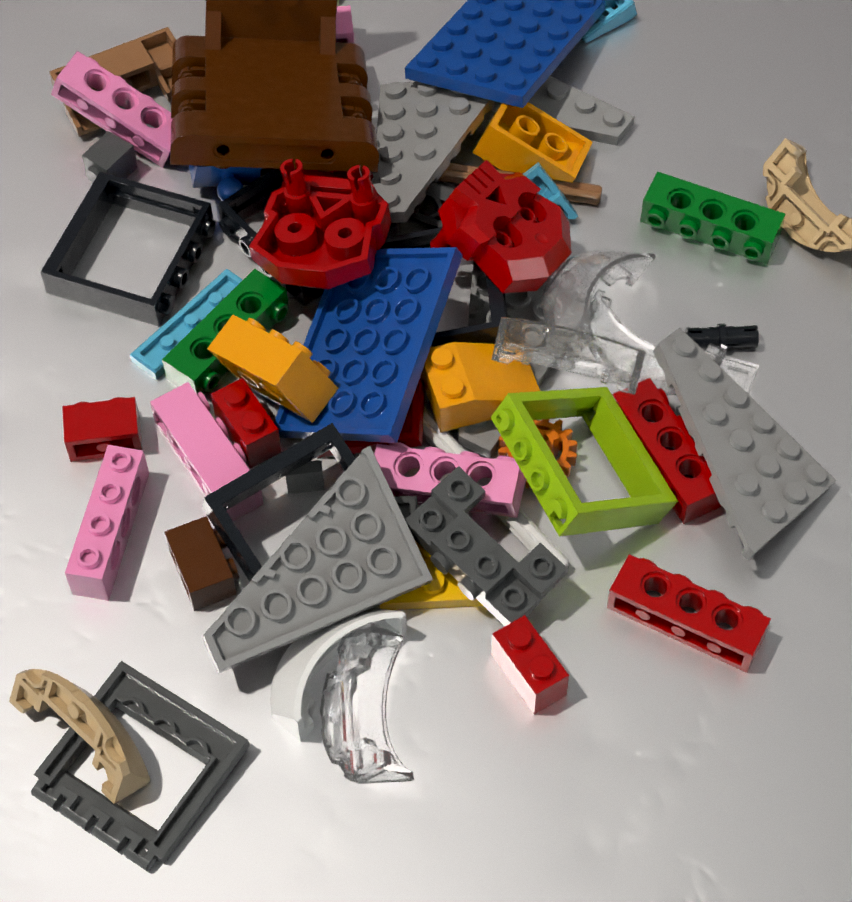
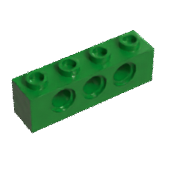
M657 171L643 199L640 222L768 265L781 236L786 214Z
M254 269L162 359L166 380L176 387L189 382L196 394L202 392L205 395L207 392L214 390L220 378L228 369L207 349L232 315L245 321L249 317L253 318L267 331L275 323H280L286 317L289 310L287 289Z

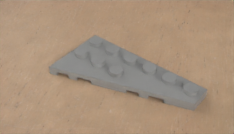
M549 76L528 101L591 141L617 146L634 125L635 116L552 76ZM495 101L494 107L484 115V119L491 120L501 103Z

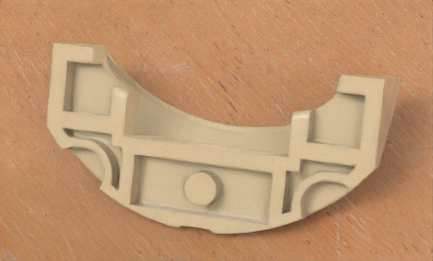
M785 138L763 165V176L767 179L768 195L765 199L768 208L786 214L783 229L792 239L800 244L825 252L852 251V218L843 214L837 216L824 205L816 194L808 174L807 150L802 145Z
M29 669L16 674L9 702L20 713H26L33 708L40 713L51 707L96 751L92 765L97 771L104 767L108 780L102 784L101 791L113 804L150 782L145 763L132 738L116 716L95 696L60 675L47 670Z

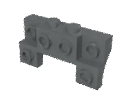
M458 466L431 490V497L410 514L405 521L414 540L431 555L430 559L434 566L443 574L449 572L458 581L459 589L467 598L472 601L476 598L504 626L524 615L528 618L547 593L567 574L568 568L541 542L520 562L514 559L468 515L485 497L486 491Z

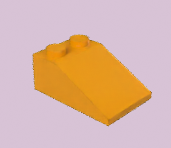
M529 102L523 108L501 103L472 153L482 158L483 161L487 159L500 170L520 172L521 174L539 162L552 179L573 183L593 142Z
M451 342L431 347L420 376L425 385L424 388L440 433L492 420L490 417L508 393L540 391L522 345Z

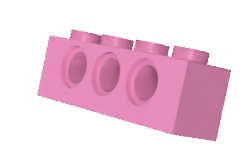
M77 51L57 76L51 95L105 131H109L132 144L134 150L163 168L170 159L171 112L157 104L150 96L142 94L127 84L120 76L113 75L101 67L93 58L86 57Z
M398 442L390 443L389 445H376L374 455L394 496H417V505H422L431 497V490L441 482L442 476L451 473L459 466L476 483L482 478H491L487 485L481 486L486 491L485 497L470 512L518 518L526 478L514 458L508 456H498L496 459L485 458L470 451L453 454L446 453L444 450L436 447H426L424 450L414 449ZM414 468L419 469L417 474H415L414 476L405 477V474L409 470Z
M113 445L107 446L65 571L72 595L106 601L110 599L149 477V470L143 450Z

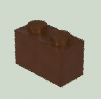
M207 516L164 532L170 555L194 611L237 595L234 580L240 578L237 567L232 557L225 559L222 549L226 548V544L215 528L212 529Z

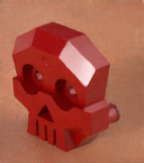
M293 159L284 161L280 165V171L283 175L285 187L271 193L264 210L266 221L249 245L253 261L281 284L331 289L371 274L374 268L376 250H379L385 244L391 226V217L388 203L378 194L371 182L369 168L363 165L362 171L364 176H362L360 165L353 166L347 172L348 179L304 175L303 164L300 160L296 159L295 161L296 170Z
M487 159L453 190L439 208L438 212L442 221V229L430 242L431 248L457 247L463 255L462 257L466 261L473 260L502 293L537 291L572 253L570 223L561 207L538 194L541 188L520 172L514 174L499 173Z

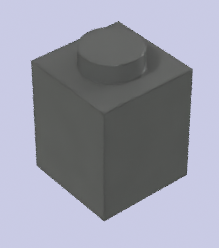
M109 131L82 155L85 175L91 183L94 182L99 172L126 179L138 168L133 145Z

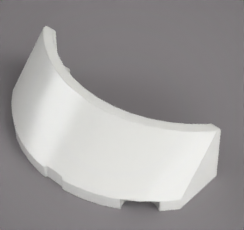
M371 608L292 643L282 656L273 677L270 697L272 718L301 742L314 729V721L309 716L308 711L314 703V699L305 690L306 684L352 638L365 649L373 646L375 641H386L388 645L396 647L407 636L406 614L403 611Z

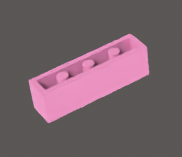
M189 382L150 401L155 423L205 496L250 471L245 464L247 460L239 444H231L227 438L228 431L223 421L219 417L215 419L209 412L211 411L210 405L202 392L196 394ZM262 490L226 510L232 521L264 505Z

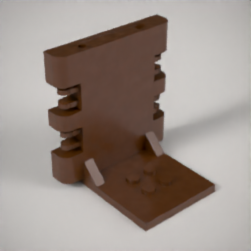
M206 0L205 36H182L174 42L172 47L173 86L171 91L170 165L214 166L219 169L230 167L280 169V165L284 161L293 159L296 169L295 161L298 159L303 164V170H317L329 173L332 171H348L351 167L360 165V170L363 172L362 167L364 165L369 168L370 172H378L379 151L375 127L372 124L371 96L367 90L368 75L365 54L362 48L354 43L336 42L337 0Z

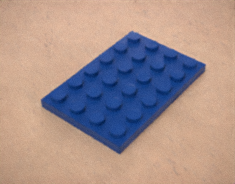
M467 0L405 67V79L523 108L605 11V0Z
M457 247L376 250L374 268L371 274L331 289H324L303 345L313 353L310 358L312 361L319 362L331 372L328 378L339 389L313 423L280 405L274 420L280 438L305 439L333 423L345 441L397 443L463 256Z

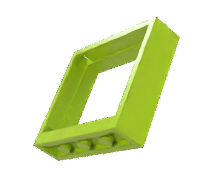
M608 387L508 393L490 417L559 537L659 524L678 502ZM582 416L630 497L582 503L533 420ZM560 519H566V521L564 522V524L562 523V521H561Z

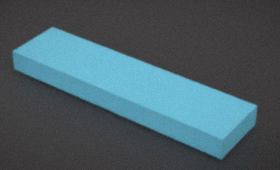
M224 270L130 354L131 362L155 380L160 378L165 373L162 359L242 279L230 270Z

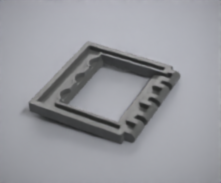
M121 661L94 696L111 712L118 708L206 764L204 769L160 829L157 830L117 803L113 804L105 795L68 772V769L88 744L70 727L33 774L37 783L32 788L31 795L53 810L57 809L63 800L66 799L59 810V814L85 831L90 829L94 822L98 820L91 831V835L116 852H120L129 841L130 843L125 849L123 856L148 872L157 860L165 864L250 744L248 739Z

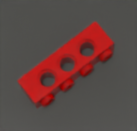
M648 378L613 393L614 399L677 498L678 502L673 507V510L682 523H688L722 507L709 480L712 474L704 456L699 457L695 449V442L689 435L680 415L676 416L671 409L664 390L658 389L651 378ZM664 447H671L675 450H668ZM683 475H691L694 478H687Z
M630 554L609 589L606 607L748 673L771 621V618L764 616L760 610L754 607L742 606L729 600L719 591L707 590L692 583L684 575L672 574L657 567L654 562L648 559L637 558ZM655 591L660 593L662 596L652 597L648 595L646 592ZM690 607L695 609L697 612L687 613L683 611L681 608ZM725 623L730 625L733 629L725 630L720 628L717 624Z

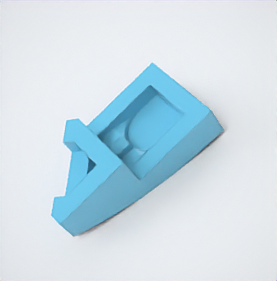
M539 162L523 173L524 176L541 188L538 194L561 207L567 219L578 217L575 209Z

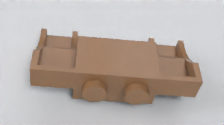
M168 27L89 56L113 75L123 78L127 84L139 92L159 86L167 101H171L173 86L172 47L176 39ZM65 66L49 71L53 87L57 76ZM63 103L67 117L79 137L101 128Z

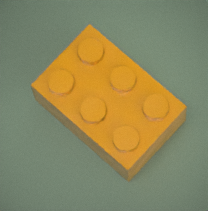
M232 315L207 349L238 380L243 378L250 389L313 423L339 389L328 378L331 372L319 362L312 361L310 358L313 353L301 343L295 341L291 345L289 340L274 329L269 333L266 332L267 330L253 318L249 317L245 321Z

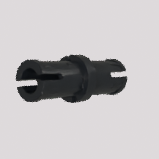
M723 323L717 324V327H686L685 333L702 349H718V352H725L727 348H757L759 343L757 325L734 327L726 326Z

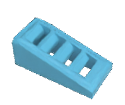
M605 0L604 12H607L608 15L605 17L602 14L598 18L599 22L594 23L581 39L588 43L637 16L635 2L633 0Z

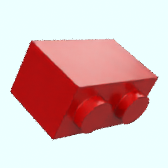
M243 378L211 393L215 418L219 417L223 421L231 442L239 444L247 460L245 463L250 469L281 453L278 428Z
M116 397L106 401L78 402L74 405L62 406L64 443L70 462L104 458L108 445L143 450L140 415L135 397Z
M525 615L492 633L491 655L533 714L540 712L567 696L569 674Z

